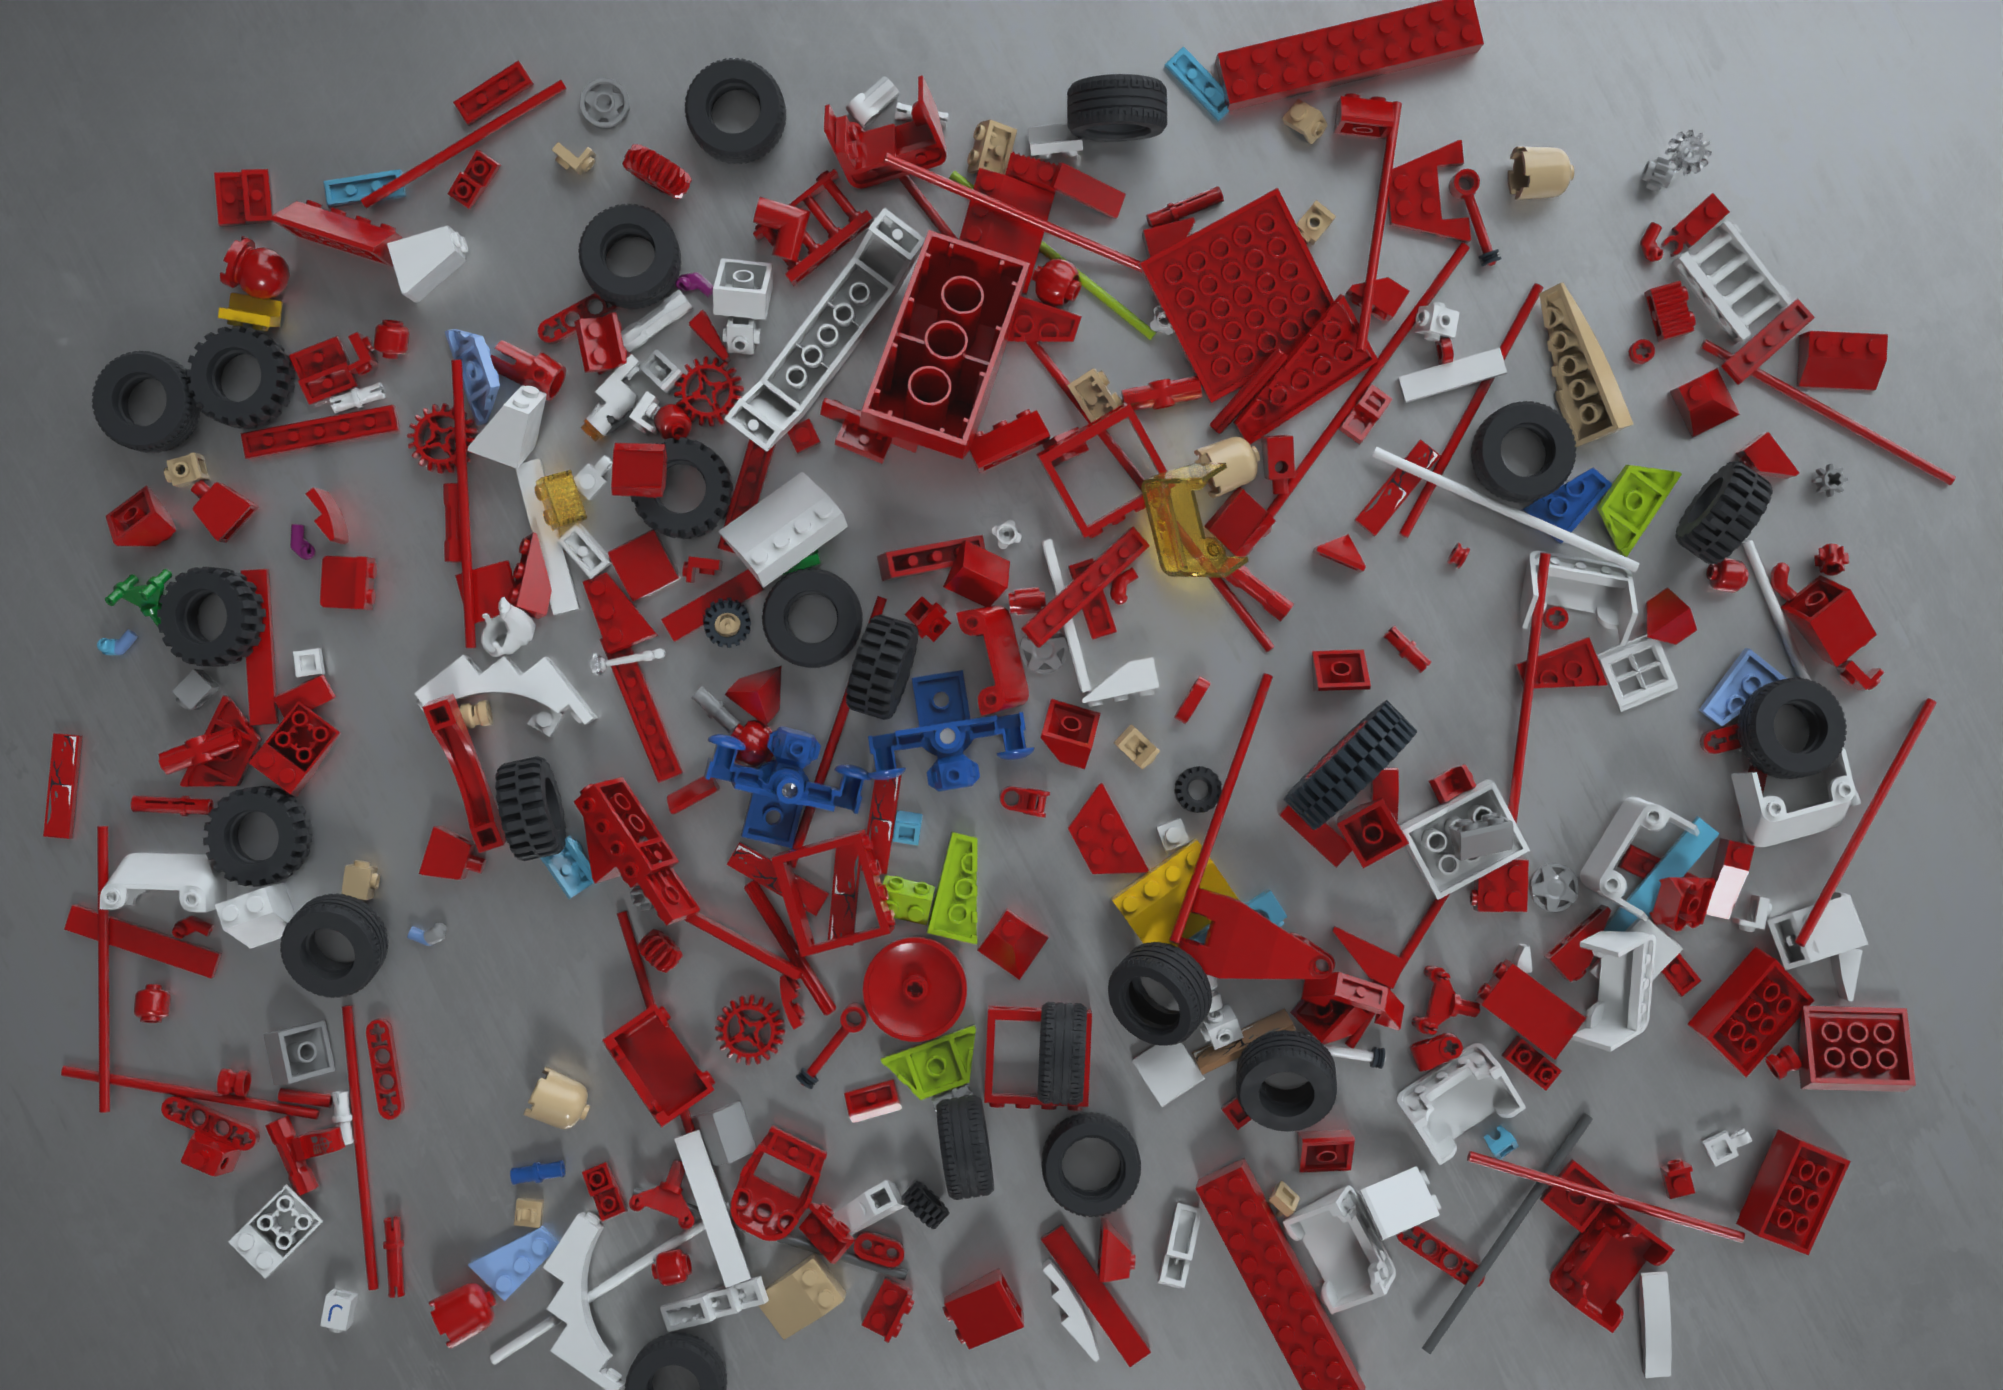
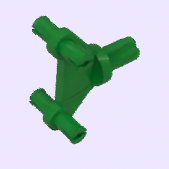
M163 569L159 575L151 577L146 582L147 585L135 586L139 583V579L137 576L130 574L126 580L118 582L113 587L114 591L105 598V601L108 605L114 606L123 598L141 608L140 611L145 617L150 616L158 627V624H161V619L157 617V609L161 610L162 603H159L161 595H163L164 584L172 578V573L168 569Z

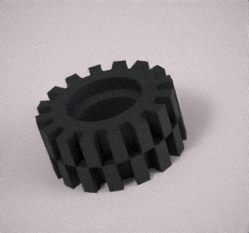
M1203 766L1186 769L1178 776L1175 782L1174 793L1176 794L1177 802L1184 809L1194 813H1204L1216 807L1215 805L1218 803L1222 792V783L1218 778L1219 776L1211 769ZM1196 779L1203 780L1208 786V793L1201 800L1193 799L1188 791L1190 783Z
M915 1181L901 1196L904 1204L914 1213V1216L919 1218L923 1224L925 1223L927 1227H931V1229H936L950 1214L945 1204L939 1200L940 1198L920 1181Z

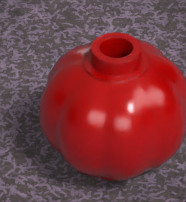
M1053 259L1048 261L1043 267L1038 266L1032 276V280L1035 281V292L1039 300L1053 307L1064 306L1069 300L1075 301L1082 286V283L1078 281V270L1071 262L1064 259Z
M750 720L745 726L741 724L736 726L731 736L741 740L745 744L746 750L737 751L735 763L754 768L764 761H771L774 755L767 747L769 735L773 731L768 725L765 726L758 720Z

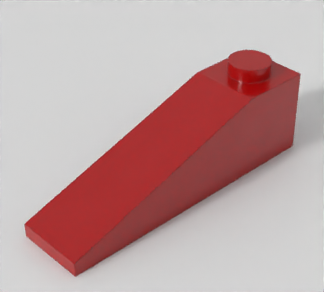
M983 534L895 550L878 555L877 560L882 582L952 568L964 540L985 549Z

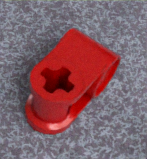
M1007 786L1001 790L999 801L1008 810L1046 818L1044 810L1046 799L1050 796V792L1033 788ZM1009 791H1015L1018 794V801L1013 805H1008L1004 801V796Z
M1449 1032L1415 1042L1409 1046L1420 1072L1433 1069L1442 1063L1456 1059L1463 1051L1461 1041L1457 1036ZM1449 1040L1453 1043V1050L1451 1051L1445 1048L1447 1046L1446 1042Z

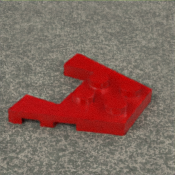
M1457 140L1392 169L1388 196L1390 225L1436 234L1443 238H1453L1464 243L1471 241L1469 217L1442 219L1437 170L1438 167L1460 166L1464 164L1462 140Z

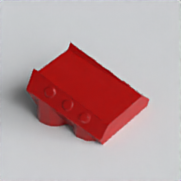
M615 443L611 481L612 495L626 497L643 496L648 498L662 497L666 487L667 472L665 444Z
M1238 487L1204 527L1241 561L1253 550V547L1261 538L1266 537L1271 532L1272 525L1276 520L1243 488Z
M1692 877L1660 879L1661 886L1653 912L1649 913L1654 923L1665 925L1676 932L1681 931L1686 925L1691 928L1702 925L1716 880L1714 878Z

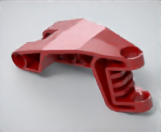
M1199 888L1190 913L1198 914L1211 920L1205 943L1181 937L1179 944L1176 946L1191 955L1207 975L1219 979H1325L1333 972L1336 963L1334 957L1300 934L1288 933L1242 901ZM1319 959L1325 960L1329 965V970H1319L1316 966V961Z

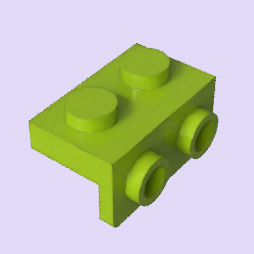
M885 875L883 885L886 886L889 899L886 901L889 910H893L895 914L894 918L927 926L935 886L925 882L906 880L898 876Z

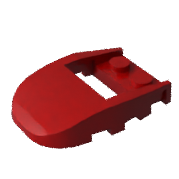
M773 1125L740 1173L730 1208L734 1222L742 1230L762 1240L777 1241L785 1238L795 1228L800 1217L808 1209L812 1201L824 1160L827 1157V1151L821 1150ZM764 1152L811 1175L800 1197L754 1175Z

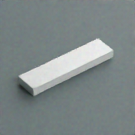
M1496 348L1458 359L1451 363L1441 364L1400 376L1398 380L1404 401L1408 403L1507 374V369L1501 349Z

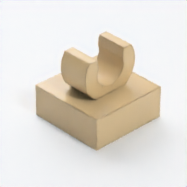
M1281 1180L1275 1185L1267 1202L1269 1205L1273 1204L1277 1208L1275 1214L1277 1217L1284 1214L1288 1218L1295 1212L1300 1197Z
M519 1197L516 1201L514 1225L540 1228L542 1226L544 1200Z

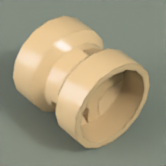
M488 700L479 701L476 705L470 703L461 704L460 712L467 729L475 728L476 725L480 724L482 726L493 724L492 709Z

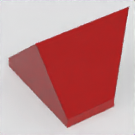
M1665 588L1645 602L1647 604V638L1676 645L1697 631L1691 608L1669 588Z
M782 665L739 678L728 689L725 696L763 725L767 726L780 710Z

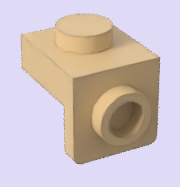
M1299 99L1295 101L1282 118L1285 125L1303 134L1310 144H1313L1317 138L1322 136L1327 127V122L1321 111Z
M559 142L552 149L557 156L555 161L566 170L571 167L579 175L584 171H589L595 163L594 158L596 154L589 147L585 149L579 158Z
M1132 724L1114 742L1141 769L1150 765L1160 752Z

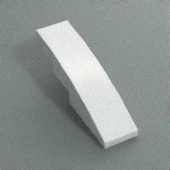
M1834 892L1831 900L1848 894ZM1856 948L1830 957L1839 998L1848 1001L1854 1000L1863 950Z
M1049 1257L1042 1263V1270L1056 1285L1051 1292L1054 1300L1065 1311L1061 1315V1323L1089 1356L1097 1362L1099 1360V1352L1091 1325L1081 1302L1066 1277Z
M1666 1271L1640 1273L1639 1318L1641 1321L1640 1344L1643 1349L1642 1372L1645 1378L1670 1377L1672 1337L1668 1274Z
M758 1276L727 1288L721 1286L661 1306L660 1310L667 1331L671 1332L709 1323L716 1318L736 1314L742 1309L763 1305L769 1299L762 1278Z

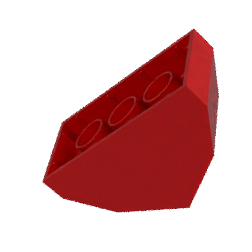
M928 230L862 407L860 426L963 460L969 452L985 413L1013 326L1030 263Z

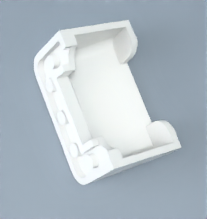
M132 853L123 858L102 889L100 909L114 910L124 905H135L138 895L150 892V890H180V904L185 910L190 912H209L216 910L215 904L227 901V879L224 878V872L218 873L213 868L216 862L214 859L208 860L207 855Z
M1479 1043L1466 1047L1458 1058L1442 1063L1403 1089L1397 1096L1400 1108L1439 1165L1450 1160L1457 1152V1146L1453 1139L1494 1112H1497L1502 1118H1512L1526 1109L1502 1066L1488 1049Z
M1348 1185L1340 1188L1284 1219L1285 1233L1295 1241L1303 1240L1325 1282L1320 1292V1298L1331 1314L1386 1295L1396 1276L1395 1267L1360 1199L1351 1186Z

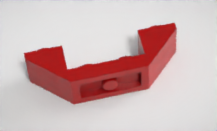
M1332 972L1325 979H1304L1301 1000L1325 1007L1333 999L1376 1013L1374 1021L1376 1024L1398 1031L1401 1029L1404 1005L1388 987L1341 972Z

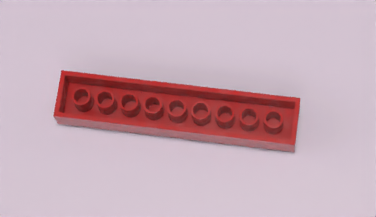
M1440 0L1217 54L1215 64L1224 93L1225 105H1227V110L1233 111L1477 53L1484 45L1474 0Z
M1245 1158L1198 1179L1195 1189L1301 1389L1365 1390L1366 1387Z

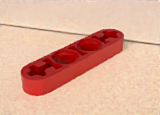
M593 293L541 322L538 327V335L545 343L556 344L576 333L575 326L571 327L566 323V317L570 313L579 314L580 319L599 318L620 308L616 307V305L608 308L607 302ZM594 300L601 301L603 305L602 311L598 314H592L589 311V304ZM559 319L564 328L567 329L564 333L561 328L554 331L555 337L553 338L544 336L547 332V326L551 328L559 326L556 322Z
M378 1018L367 1025L366 1038L378 1111L383 1118L392 1120L403 1113L405 1104L392 1026L388 1020ZM377 1024H379L380 1028L385 1029V1032L381 1034V1041L387 1040L388 1044L375 1046V1043L380 1041L379 1034L373 1032ZM379 1049H385L389 1052L390 1059L387 1063H381L377 1059ZM383 1075H390L393 1078L394 1085L392 1088L387 1089L382 1086L381 1078ZM395 1091L396 1095L391 1096L392 1105H397V1109L392 1114L391 1110H386V1105L390 1103L389 1096L384 1098L383 1094Z
M174 1095L162 1103V1114L168 1120L236 1149L246 1151L256 1146L259 1142L260 1134L254 1126L191 1099ZM177 1102V1107L179 1109L186 1110L189 1107L190 1109L187 1113L183 1111H177L173 1113V1108L170 1106V1104ZM195 1111H201L205 1115V1122L199 1125L193 1121L192 1116ZM219 1121H225L228 1124L229 1131L226 1135L218 1133L216 1125ZM234 1132L240 1135H243L248 1132L249 1138L252 1139V1141H249L245 1144L243 1143V1137L236 1135L232 1139L231 1136L234 1134Z
M1419 1225L1411 1228L1413 1234L1419 1237L1417 1242L1408 1235L1403 1238V1233L1396 1235L1403 1245L1464 1285L1468 1282L1469 1277L1461 1270L1462 1266L1470 1272H1473L1479 1266ZM1426 1240H1433L1436 1244L1435 1250L1431 1253H1425L1422 1250V1244ZM1446 1255H1456L1457 1263L1455 1266L1446 1267L1443 1260ZM1485 1276L1477 1287L1483 1284Z

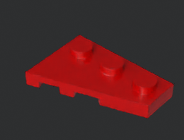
M607 572L595 576L593 579L583 581L609 654L658 636Z
M1590 637L1538 655L1534 688L1608 685ZM1527 660L1515 664L1522 686L1524 685Z

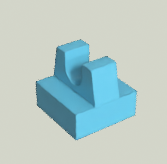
M1500 1125L1497 1127L1500 1134L1499 1139L1493 1140L1488 1134L1484 1136L1492 1155L1499 1160L1519 1147L1513 1135Z

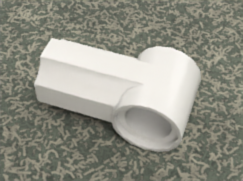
M883 76L864 94L860 93L854 97L846 106V110L863 129L867 128L879 117L880 111L899 95V91L888 78Z

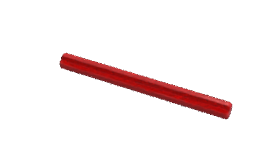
M754 880L744 886L745 891L790 962L805 970L801 979L822 1013L827 1016L836 1010L834 1002L806 958H801L798 945L760 885Z

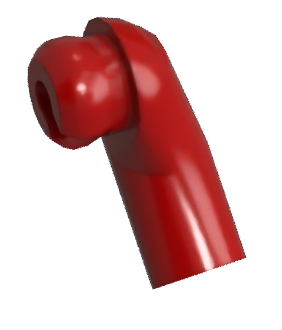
M1133 567L1118 575L1112 581L1110 596L1117 605H1122L1127 601V585L1139 578Z

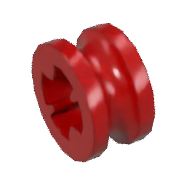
M1640 339L1633 343L1628 351L1630 360L1636 364H1644L1651 360L1655 354L1653 343L1646 339ZM1638 345H1641L1642 349H1647L1648 353L1644 355L1646 358H1643L1642 354L1637 355L1636 350L1640 348Z
M1459 542L1455 545L1447 560L1449 564L1455 563L1458 569L1463 565L1470 552V548H1462V544Z
M1559 606L1550 607L1543 614V623L1551 630L1564 628L1569 620L1567 611ZM1555 611L1559 612L1558 616L1562 617V620L1557 622L1556 626L1552 624L1554 621L1549 619L1550 615L1555 614Z

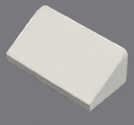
M575 523L557 539V542L590 579H593L612 564L609 555L580 523Z

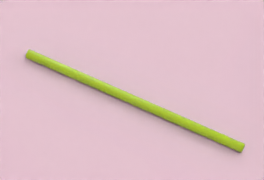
M954 171L949 177L952 181L971 189L974 188V185L957 171ZM1042 240L1039 252L1049 260H1066ZM1077 269L1079 272L1078 281L1082 283L1084 288L1149 340L1155 336L1156 331H1153L1150 326Z

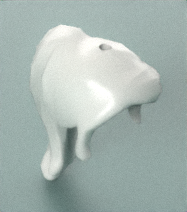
M502 597L498 604L500 615L495 618H490L486 613L482 615L485 618L486 625L482 631L481 643L492 657L513 654L521 645H526L533 640L536 628L533 619L523 610L511 605L505 597Z

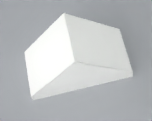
M657 349L639 367L668 395L676 388L674 386L675 382L683 381L681 378L683 373Z

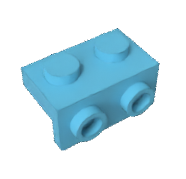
M571 836L565 838L566 845L559 854L540 859L567 898L571 899L592 885L594 881L592 880L590 860L588 861L584 856L582 845L578 840H573Z

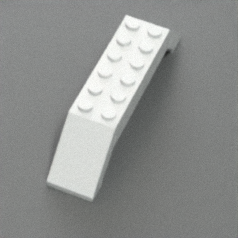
M883 208L868 228V232L854 257L761 380L737 401L724 420L765 451L772 448L805 416L898 293L921 252L925 238L886 208Z

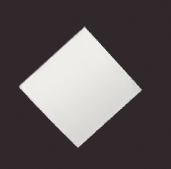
M1183 1043L1168 1046L1155 1045L1132 1060L1162 1107L1205 1079Z

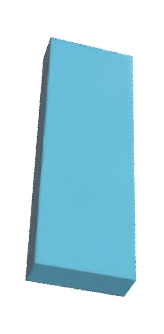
M1183 46L1165 64V67L1217 121H1220L1229 112L1227 105H1225L1222 86Z
M398 169L323 181L327 207L337 208L362 204V198L401 176L403 173ZM405 186L382 200L406 197Z

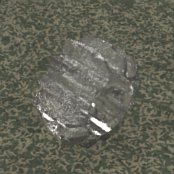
M1693 130L1687 131L1686 135L1683 132H1679L1676 134V139L1672 138L1668 142L1671 148H1668L1665 154L1672 157L1669 159V165L1673 163L1676 165L1674 172L1677 173L1682 169L1684 176L1689 175L1691 171L1697 174L1701 171V167L1708 165L1706 158L1711 156L1712 151L1705 149L1710 144V141H1701L1703 133H1699L1695 137ZM1686 148L1689 149L1688 153L1685 154L1684 150Z

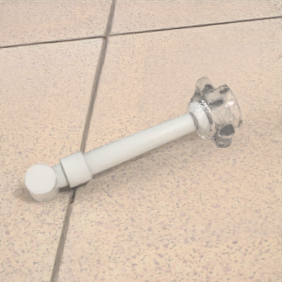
M658 648L655 651L648 650L643 651V653L606 660L600 654H593V658L589 659L592 674L596 673L597 676H603L607 666L643 660L651 661L654 658L662 659L666 656V651Z

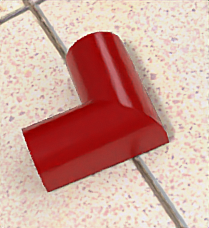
M759 197L753 223L778 230L772 256L797 263L811 211Z

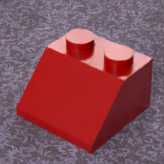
M1348 93L1345 96H1341L1337 102L1334 133L1385 139L1394 126L1393 102L1386 101L1384 97L1374 96L1370 99H1363L1358 94Z
M1383 798L1361 804L1337 818V826L1363 869L1409 844L1408 839Z

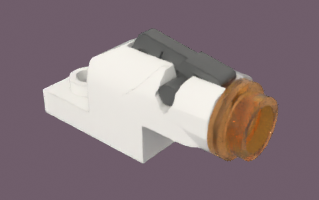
M632 354L626 359L627 363L618 367L595 391L603 401H598L590 415L583 420L584 424L580 427L595 442L599 438L603 439L605 435L611 434L631 419L629 416L633 411L638 396L623 381L626 378L630 381L640 371L637 367L640 362Z

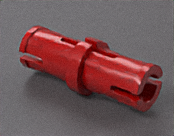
M1395 625L1383 636L1399 651L1398 655L1401 658L1405 657L1419 673H1422L1427 668L1426 666L1431 664L1432 661L1416 647V643L1404 636Z

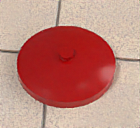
M906 937L886 945L870 962L863 982L864 1003L873 1022L888 1035L908 1042L931 1040L948 1031L960 1017L967 997L966 975L958 958L943 944L924 937Z

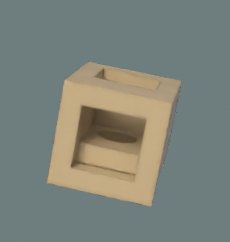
M1316 200L1296 224L1305 243L1308 244L1309 242L1314 245L1336 216ZM1314 219L1318 222V227H1312L1310 220Z
M193 452L190 455L166 461L168 467L164 468L165 478L168 483L172 482V485L181 488L195 484L199 480H210L204 455ZM184 465L185 472L182 474L180 467Z

